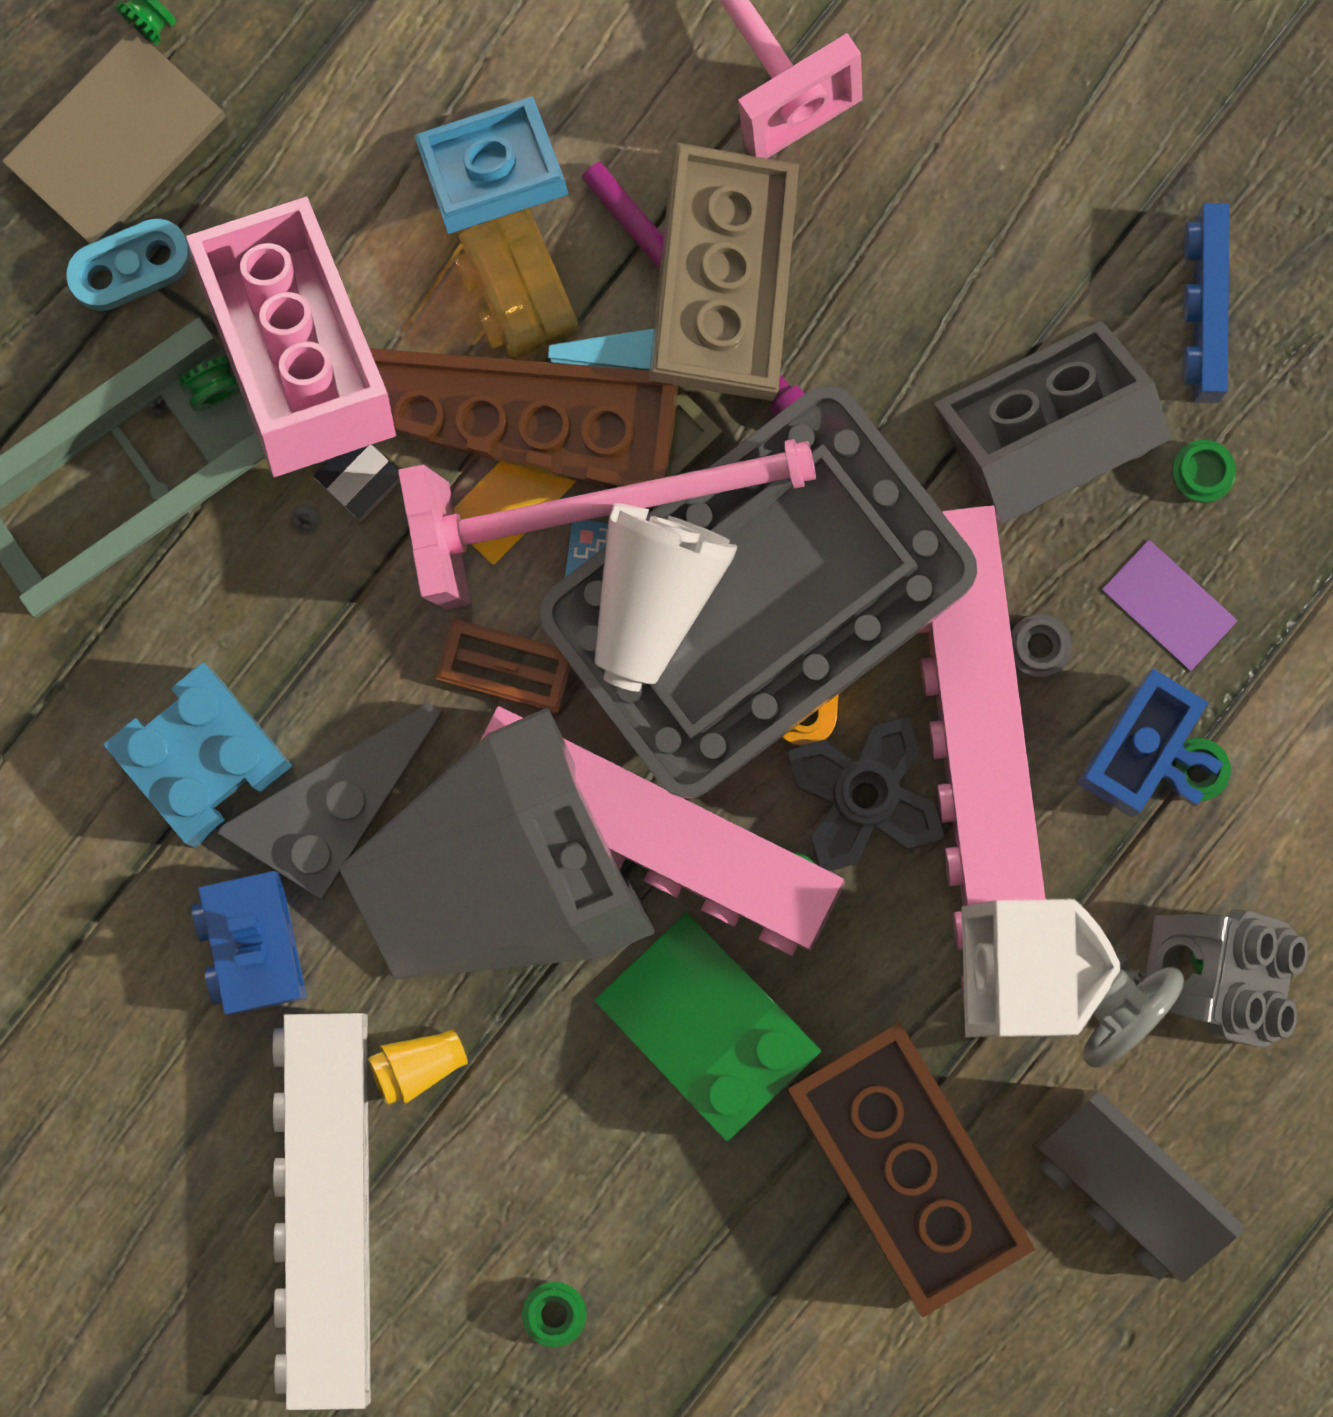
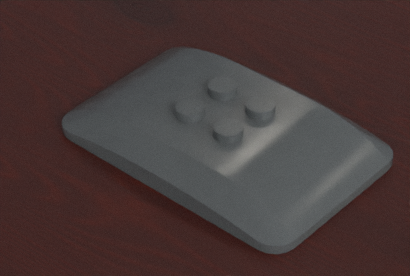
M832 385L818 386L808 391L709 467L713 468L785 453L784 441L795 439L796 443L809 442L816 473L815 480L805 481L804 487L795 489L791 478L700 496L659 505L647 515L646 521H649L651 516L667 519L668 515L682 519L724 536L730 540L729 544L737 546L732 562L655 684L642 683L640 691H631L617 687L603 680L605 669L599 667L594 662L606 547L553 586L542 600L540 622L546 634L658 782L671 794L682 798H697L710 791L880 663L964 597L974 586L977 577V560L971 548L854 398L841 388Z

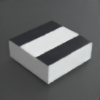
M373 445L330 458L313 476L359 522L400 482L398 469Z

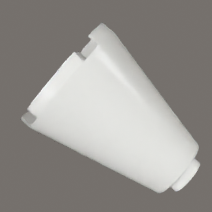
M614 503L608 522L594 662L599 667L605 669L603 680L623 689L640 691L642 683L655 684L732 562L737 546L729 544L730 540L724 536L682 519L668 515L667 519L651 516L650 520L646 521L649 509L623 503Z

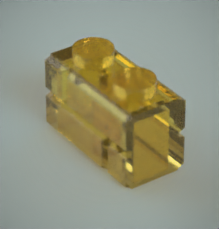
M530 208L496 218L494 221L485 222L458 235L463 253L454 256L453 259L467 292L479 288L488 310L477 315L492 349L503 345L508 358L515 360L537 351L545 345H551L579 332L578 320Z

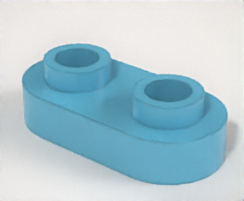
M150 219L78 250L68 264L66 273L67 283L73 295L87 308L97 311L111 310L179 280L186 273L190 265L191 253L187 239L179 227L164 219ZM158 246H166L171 251L167 262L161 265L150 263L149 255L151 251ZM103 270L111 272L113 278L107 288L98 290L92 287V278L97 272Z

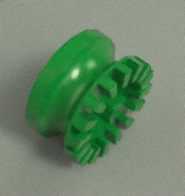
M129 0L126 3L119 1L114 6L126 23L131 24L134 21L135 23L132 28L137 29L140 26L141 29L138 32L156 46L162 40L160 31L164 27L173 28L177 23L174 16L158 0Z
M227 356L216 357L213 361L212 359L206 362L208 368L204 369L201 363L197 366L200 372H197L196 369H191L179 379L178 383L181 388L192 392L193 397L189 401L192 410L201 411L226 401L240 391L236 378L230 374L231 365Z

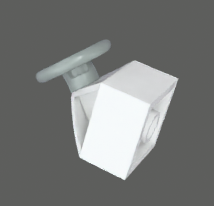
M997 900L962 907L965 1037L1078 1035L1093 1014L1100 1023L1085 1044L1083 1058L1090 1067L1099 1068L1114 1062L1140 1042L1165 1016L1181 993L1184 978L1182 973L1173 967L1163 968L1153 973L1136 986V983L1120 969V962L1100 926L1075 900Z

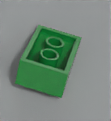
M687 912L594 1000L727 1142L822 1052Z

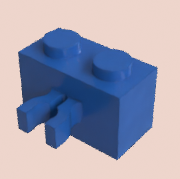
M1153 668L1139 682L1077 784L1129 817H1133L1143 810L1162 778L1171 784L1173 790L1181 799L1192 806L1198 805L1204 794L1189 786L1186 774L1173 767L1171 763L1175 760L1186 768L1199 766L1212 776L1216 775L1223 765L1221 761L1209 754L1190 752L1183 747V743L1208 705V702Z
M276 871L199 887L201 903L192 904V914L199 941H210L214 966L205 967V976L212 1004L222 1003L225 1015H236L308 999L282 875Z

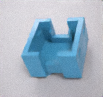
M204 662L171 688L179 699L149 724L146 725L139 719L134 718L103 744L183 842L194 848L227 822L215 807L241 785L248 781L253 788L262 793L293 767L218 675Z

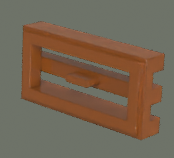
M453 618L436 675V681L539 710L548 707L551 713L559 715L564 691L569 680L571 665L556 646ZM461 637L471 638L558 662L556 674L459 647ZM454 661L551 686L550 695L548 697L453 671Z

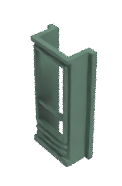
M199 317L0 455L1 510L112 432L151 487L150 495L156 500L45 579L42 578L0 518V564L22 595L19 598L33 618L36 619L266 458L241 391L211 408L194 411L189 404L190 399L193 397L190 390H183L178 383L179 379L184 374H187L189 370L196 369L197 372H200L197 366L201 363L204 369L208 368L206 365L208 360L212 359L213 361L216 357L225 356ZM231 368L230 374L232 375V377H235L233 370ZM161 397L209 463L171 491H169L165 483L158 482L120 428L121 425Z

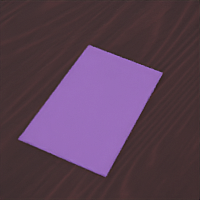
M1150 540L1141 547L1102 589L1190 671L1238 621Z

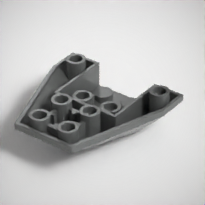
M548 707L488 733L340 866V872L395 980L596 959L655 933L654 927L629 875L627 874L622 877L576 781L575 762Z

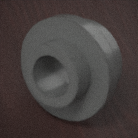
M1045 614L1031 615L1018 622L1011 631L1015 667L1021 673L1033 678H1046L1058 673L1067 664L1072 652V640L1069 631L1058 619ZM1043 636L1049 641L1051 650L1047 657L1036 658L1030 654L1028 641L1031 637Z

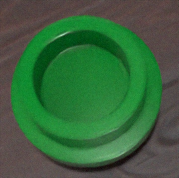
M1196 440L1187 444L1176 455L1172 465V479L1176 489L1186 499L1196 503H1212L1221 499L1232 488L1236 478V465L1231 453L1223 445L1212 440Z

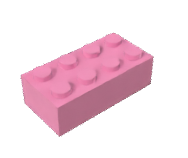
M308 197L186 236L200 287L273 477L396 436L387 391Z

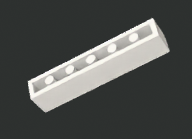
M363 1013L284 1015V1028H274L273 1031L274 1067H284V1093L274 1094L273 1124L275 1132H285V1158H275L273 1170L275 1197H285V1223H275L274 1258L275 1262H285L286 1288L276 1289L274 1297L275 1327L286 1328V1354H276L274 1380L276 1394H286V1410L365 1409L371 1403L368 1015Z

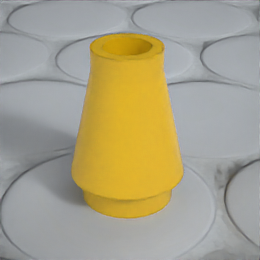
M454 1029L441 1034L380 1045L381 1052L367 1058L375 1083L386 1105L399 1100L406 1105L454 1070L468 1064L465 1051Z

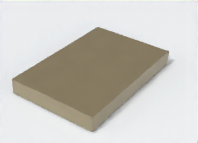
M133 27L2 162L88 244H92L110 236L226 116L223 110Z

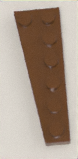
M369 348L388 394L394 428L398 436L607 489L668 477L678 385L649 381V371Z

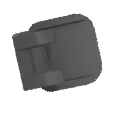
M1239 909L1232 910L1227 917L1204 914L1154 916L1145 979L1163 968H1176L1181 946L1189 947L1196 959L1204 961L1201 975L1192 974L1188 980L1184 981L1181 993L1169 1009V1013L1208 1023L1210 1033L1214 1037L1248 1046L1269 1047L1281 1038H1288L1292 1035L1297 1024V1007L1292 1000L1287 999L1291 975L1300 974L1306 966L1308 945L1305 938L1298 936L1289 924L1276 918Z

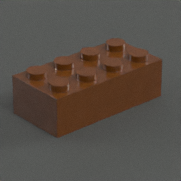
M900 1022L894 1023L785 1088L909 1299L922 1317H925L1036 1250Z

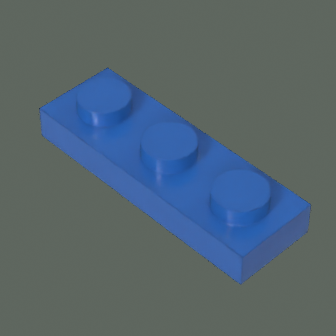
M1204 203L1195 217V222L1186 223L1184 232L1185 260H1194V284H1186L1183 316L1184 322H1194V347L1186 346L1184 349L1183 382L1186 385H1193V403H1219L1228 392L1229 204Z

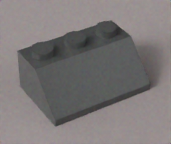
M1102 320L934 403L936 412L977 492L988 506L994 505L995 516L1001 524L1019 515L1026 514L1035 507L1075 487L1083 486L1093 478L1129 460L1139 458L1148 451L1172 440L1154 381Z
M1083 1090L1032 1145L1043 1156L1036 1164V1167L1063 1192L1073 1184L1091 1201L1084 1208V1212L1110 1236H1113L1119 1229L1128 1235L1138 1245L1131 1255L1159 1281L1169 1274L1174 1279L1183 1283L1233 1242L1246 1228L1099 1091Z

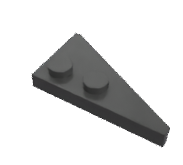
M430 702L424 704L227 822L221 827L218 834L324 900L341 874L340 866L353 855L443 715V711Z

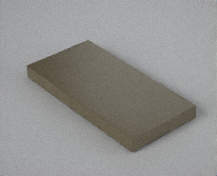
M676 143L672 152L649 381L774 401L779 390L799 164Z

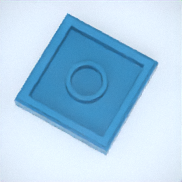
M533 96L414 135L448 234L569 195L565 179Z

